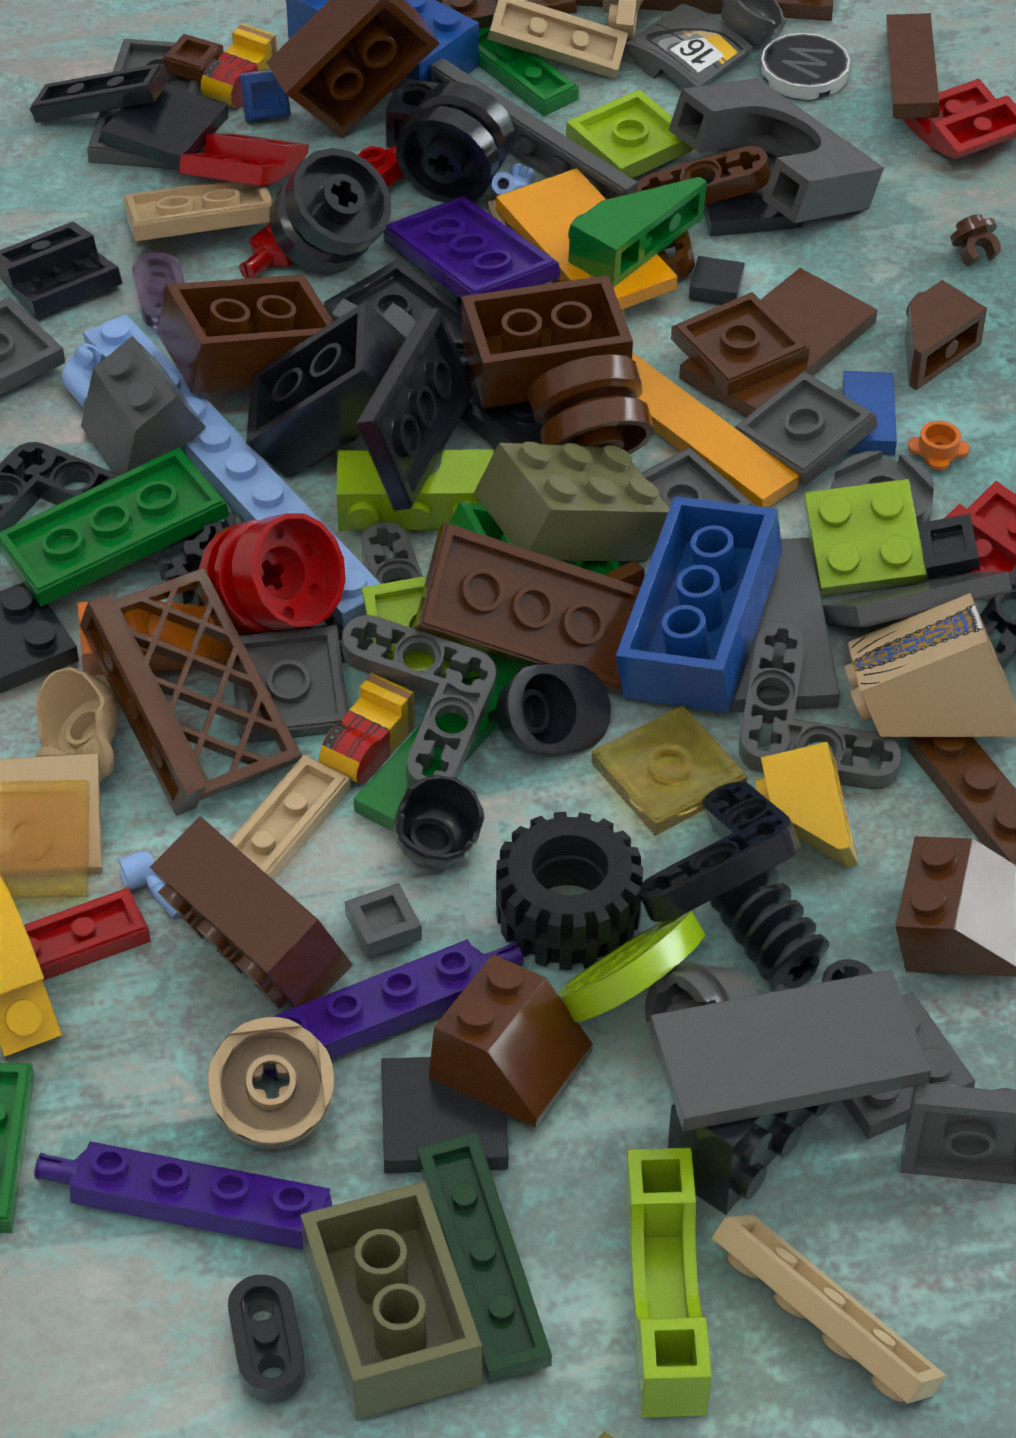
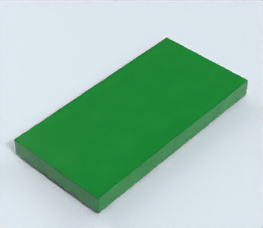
M179 447L1 531L0 552L42 607L202 530L205 523L219 522L230 515L225 500Z

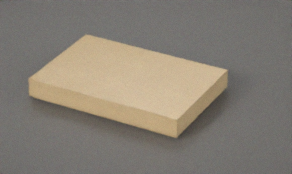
M226 180L126 194L123 196L125 214L135 242L270 222V207L273 203L265 185L258 186Z

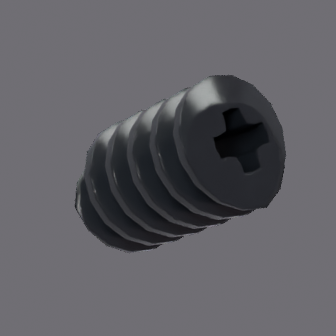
M771 868L710 901V905L719 912L721 921L731 929L734 939L744 947L746 956L756 963L758 973L768 980L769 988L772 992L779 984L792 989L807 983L816 973L820 960L829 948L827 938L822 934H815L816 923L809 917H802L804 914L802 904L797 900H790L792 895L789 886L784 883H778L779 873L775 868Z

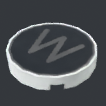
M810 33L787 34L772 40L763 49L760 73L762 78L765 77L769 80L768 86L779 94L793 99L814 100L819 98L820 93L830 90V95L841 90L848 80L850 58L846 49L830 38Z

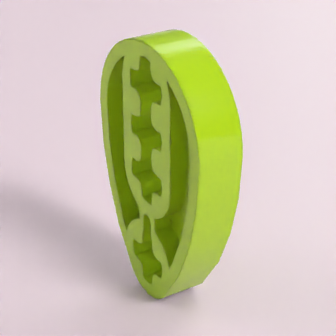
M692 910L675 919L659 922L576 975L559 990L558 995L567 1007L574 1022L585 1021L601 1015L628 1001L657 982L683 961L700 944L706 934Z

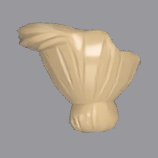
M68 667L52 672L44 680L36 702L38 735L42 744L36 753V757L98 753L101 766L100 782L113 772L115 754L111 743L118 725V709L120 704L105 676L100 674L90 675L87 672Z

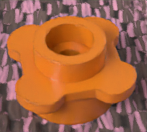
M932 421L922 427L920 437H913L909 440L908 450L914 455H920L931 469L941 471L947 469L951 461L956 458H965L969 454V445L961 440V433L955 425L946 421Z

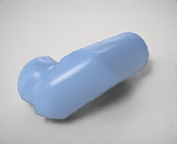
M516 163L511 166L510 174L507 172L497 173L491 182V192L494 196H499L530 185L535 178L534 169Z
M87 343L77 347L76 354L69 358L61 378L63 386L84 409L93 368L102 361L101 351L94 345Z

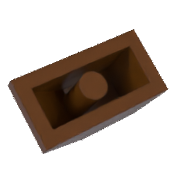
M941 280L925 292L916 294L907 307L906 315L908 319L905 333L909 386L915 390H918L975 350L982 342L987 308L944 280Z

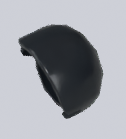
M432 775L415 781L407 788L394 819L393 833L396 836V843L403 854L422 866L446 869L466 859L479 839L484 822V810L475 791L457 778Z

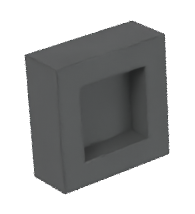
M399 883L345 901L346 917L367 958L422 940V926Z

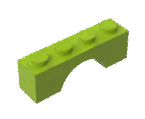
M691 1148L627 1149L625 1201L641 1418L707 1416L712 1375L707 1319L702 1315L698 1288L696 1197Z

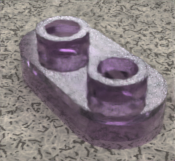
M162 252L143 255L135 261L132 267L134 287L142 320L146 325L157 330L166 284L185 283L179 260L170 254Z

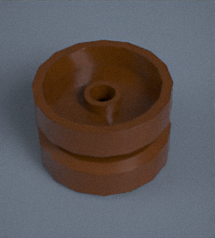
M607 354L570 361L547 371L535 379L528 388V397L534 419L543 425L539 431L541 444L565 445L572 443L579 446L592 447L614 445L632 454L645 446L654 436V425L648 404L639 399L642 394V383L636 362L627 356Z

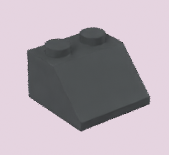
M133 336L93 368L81 427L113 473L122 475L179 447L181 449L206 428L163 366Z

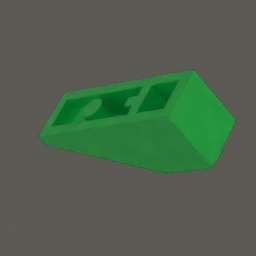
M696 177L599 202L586 213L578 215L570 224L568 231V262L594 277L609 275L612 286L615 287L703 219L707 181L701 177Z

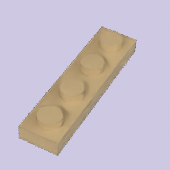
M754 1214L725 1217L712 1236L713 1240L728 1251L726 1258L734 1268L749 1277L760 1278L776 1292L774 1299L780 1307L798 1318H807L824 1333L822 1336L824 1343L836 1354L849 1360L855 1359L873 1374L871 1378L872 1383L887 1397L898 1402L905 1401L907 1404L933 1397L946 1378V1374Z

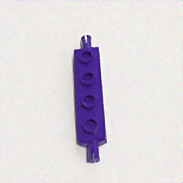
M467 939L272 1017L289 1019L310 1031L327 1049L330 1059H334L445 1014L492 954L519 966L524 965V959L516 942H511L507 946L484 954L473 947ZM275 1069L264 1070L274 1080H281L277 1079Z
M91 1141L86 1150L75 1160L47 1155L41 1152L36 1160L34 1177L37 1180L43 1179L68 1184L70 1187V1202L73 1204L303 1249L300 1214L332 1206L330 1188Z

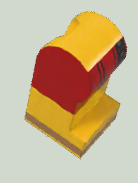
M243 23L232 32L233 43L222 53L219 59H214L207 65L201 79V93L204 97L223 102L233 108H240L243 105L239 73L270 70L266 62L277 52L276 35Z
M371 673L360 686V698L345 714L342 722L334 725L326 735L320 749L319 763L349 776L356 783L361 785L366 783L415 729L414 692Z

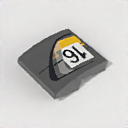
M682 3L625 44L624 50L654 79L665 72L681 89L711 85L745 60L753 46L717 18Z

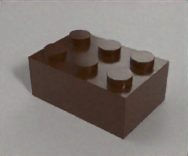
M329 0L266 63L286 95L339 137L343 138L440 43L420 13L405 0Z
M304 275L166 284L157 334L191 393H214L222 390L250 389L252 374L334 321Z
M609 275L462 296V343L483 408L530 402L528 388L534 380L547 371L570 361L607 354L622 355L632 359L633 340Z
M201 816L150 866L153 872L165 884L158 891V894L179 913L178 917L201 939L206 937L216 947L215 950L237 972L240 974L244 972L255 982V987L278 1009H281L286 1002L295 1008L324 996L353 966L322 923Z

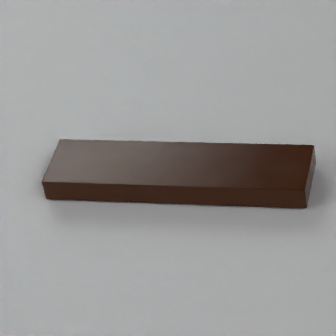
M931 13L886 15L893 118L939 117V93Z

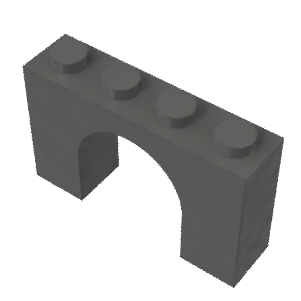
M758 78L682 89L669 127L671 133L699 153L733 147L757 146L765 152L776 156H783L776 158L762 200L794 223L869 209L884 170L883 166Z

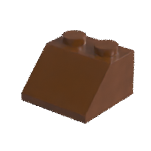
M915 836L896 921V931L905 971L1016 977V865L973 838Z
M492 954L434 1026L428 1077L536 1128L591 1054L593 1043L578 1022H574L564 1002L546 977Z

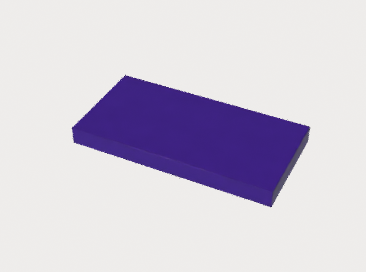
M464 196L391 222L386 225L383 231L384 240L387 244L461 299L462 296L543 285L561 278L558 261Z

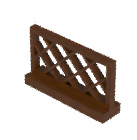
M204 568L115 600H111L108 594L88 601L80 627L176 816L195 809L200 800L299 761L302 755ZM196 588L206 606L202 619L172 608L171 605L175 595ZM168 598L165 605L158 602ZM139 608L159 616L160 619L153 637L130 629L123 614ZM209 616H211V618H212V620H213V622H214L215 624H212V623H210V622H207L208 619H209ZM166 619L197 631L190 651L158 640ZM203 634L225 643L230 652L226 666L195 654ZM140 647L148 649L145 656ZM153 652L184 663L177 685L154 676L149 666ZM234 662L239 671L232 669ZM190 666L221 678L214 699L183 687ZM227 681L249 689L255 700L250 713L220 702ZM164 694L172 696L170 703H168ZM178 699L209 711L201 732L178 723L173 713ZM258 710H260L263 718L257 716ZM215 714L246 725L238 747L207 735ZM254 728L273 736L281 752L266 758L245 750L244 748L251 729ZM189 742L196 744L194 752ZM202 747L233 758L229 772L208 780L198 762ZM240 761L248 764L247 766L237 769Z

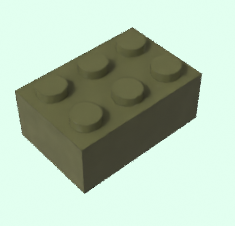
M529 441L523 444L499 443L474 491L476 497L513 545L560 561H647L659 539L670 509L660 497L657 487L649 482L633 464L630 454L614 445H606L605 447L579 446L572 443L544 445Z
M425 1181L300 1214L304 1257L355 1420L482 1385V1343Z

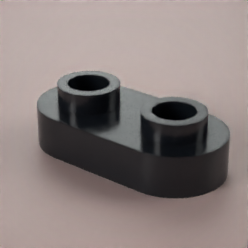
M259 1274L247 1277L233 1288L228 1299L229 1320L240 1381L244 1390L251 1397L259 1401H283L300 1389L305 1378L304 1353L292 1293L282 1280L274 1276ZM260 1311L272 1314L267 1320L257 1321L251 1318ZM269 1368H279L283 1371L280 1376L267 1378L262 1375Z

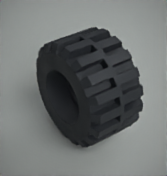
M565 811L554 812V818L546 820L541 815L530 820L529 829L519 826L513 831L512 842H504L500 849V860H497L496 917L497 923L501 924V934L506 942L515 941L523 957L529 954L535 955L536 964L547 967L550 962L559 963V970H572V964L582 963L584 969L588 968L597 961V958L606 956L631 940L634 930H638L641 918L642 901L639 893L640 885L643 884V866H641V854L638 847H631V837L624 830L615 833L613 832L614 823L604 818L599 822L591 820V814L582 812L578 813V817H567ZM572 885L585 888L589 892L579 895H562L548 889Z

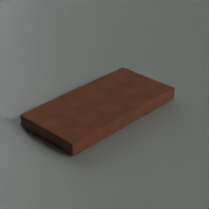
M799 268L764 296L761 301L810 347L808 361L729 396H726L690 358L680 365L679 378L748 417L802 372L805 371L812 376L876 323L877 309Z
M445 522L438 530L413 629L527 666L568 663L585 666L599 677L607 692L617 694L622 691L616 653L641 587Z

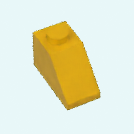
M828 742L761 757L765 777L755 780L757 791L789 816L798 839L847 868L858 865L837 764Z

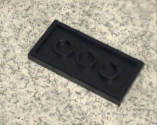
M439 308L422 311L356 423L394 511L411 509L474 394L453 338Z

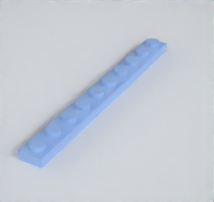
M126 314L83 332L85 344L97 347L102 353V361L133 336L163 366L206 426L203 431L183 446L181 450L245 522L248 520H262L285 513H305L321 521L264 459L246 444V440L200 392L191 393L177 367ZM334 535L344 557L346 581L341 601L331 615L344 628L355 617L366 615L362 587L381 583Z

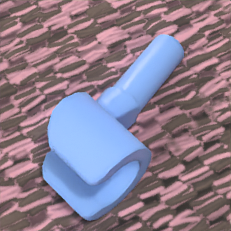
M139 851L118 860L121 866L119 874L125 888H129L131 891L146 885L150 894L156 898L174 920L179 918V913L158 894V891L164 885L150 868L154 860L149 852Z

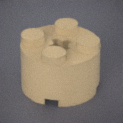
M280 1017L257 1018L241 1024L222 1041L210 1062L208 1070L210 1102L220 1124L231 1137L246 1145L261 1149L285 1148L308 1137L319 1127L324 1119L334 1088L333 1065L327 1049L310 1031L289 1019ZM275 1069L277 1079L288 1080L289 1085L279 1088L277 1098H266V1093L263 1089H254L253 1083L262 1081L264 1070Z

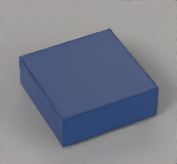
M271 70L239 73L244 119L246 121L291 116L289 96L285 94Z

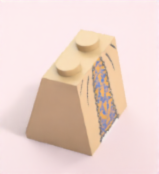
M971 593L848 642L852 663L844 665L852 687V690H850L851 696L861 720L865 721L872 718L880 737H1016V703Z

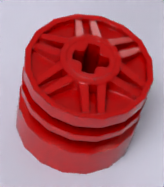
M285 513L262 520L234 524L215 534L205 547L199 569H205L239 635L293 630L318 624L327 619L340 603L346 581L344 557L336 538L321 521L305 513Z

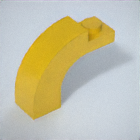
M0 875V1049L5 1057L62 1036L44 986L42 980L44 977L10 892Z

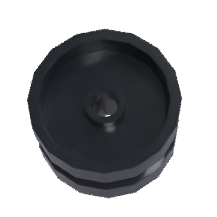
M458 81L440 83L426 93L414 115L411 116L396 142V160L404 177L416 190L434 201L446 203L464 196L473 202L484 195L493 177L499 171L514 145V127L505 108L494 96L481 88Z
M335 148L314 151L300 162L290 179L277 192L270 207V228L281 250L291 261L303 268L324 274L346 271L364 255L369 246L385 230L391 216V195L383 177L370 162L355 153Z

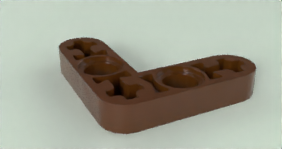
M745 146L648 174L638 181L637 192L696 177H701L702 179L713 178L714 180L711 183L706 184L705 206L763 188L769 181L771 169L767 154L762 148ZM689 230L658 253V256L678 276L677 280L686 277L695 267V256ZM675 247L676 256L668 259L666 249Z

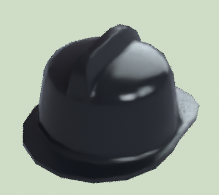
M570 663L532 665L520 669L512 680L502 688L496 701V708L488 713V720L498 722L504 737L517 747L541 754L577 752L593 747L604 737L610 723L611 704L606 687L599 677L585 666Z

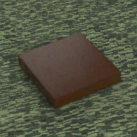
M753 292L671 327V340L726 396L802 364L809 359L810 347Z

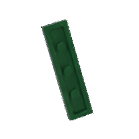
M475 1132L417 1148V1161L482 1343V1363L489 1384L552 1366V1353L478 1133Z

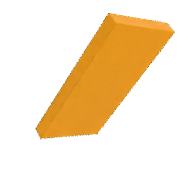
M577 168L496 196L497 212L514 231L559 262L561 278H558L560 282L594 277L568 262V231L570 224L578 215L586 213L599 202L606 199ZM656 254L613 287L621 310L676 290L678 276Z

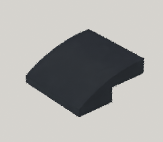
M74 221L0 250L1 280L21 305L37 319L123 284L119 267L98 253L94 236Z

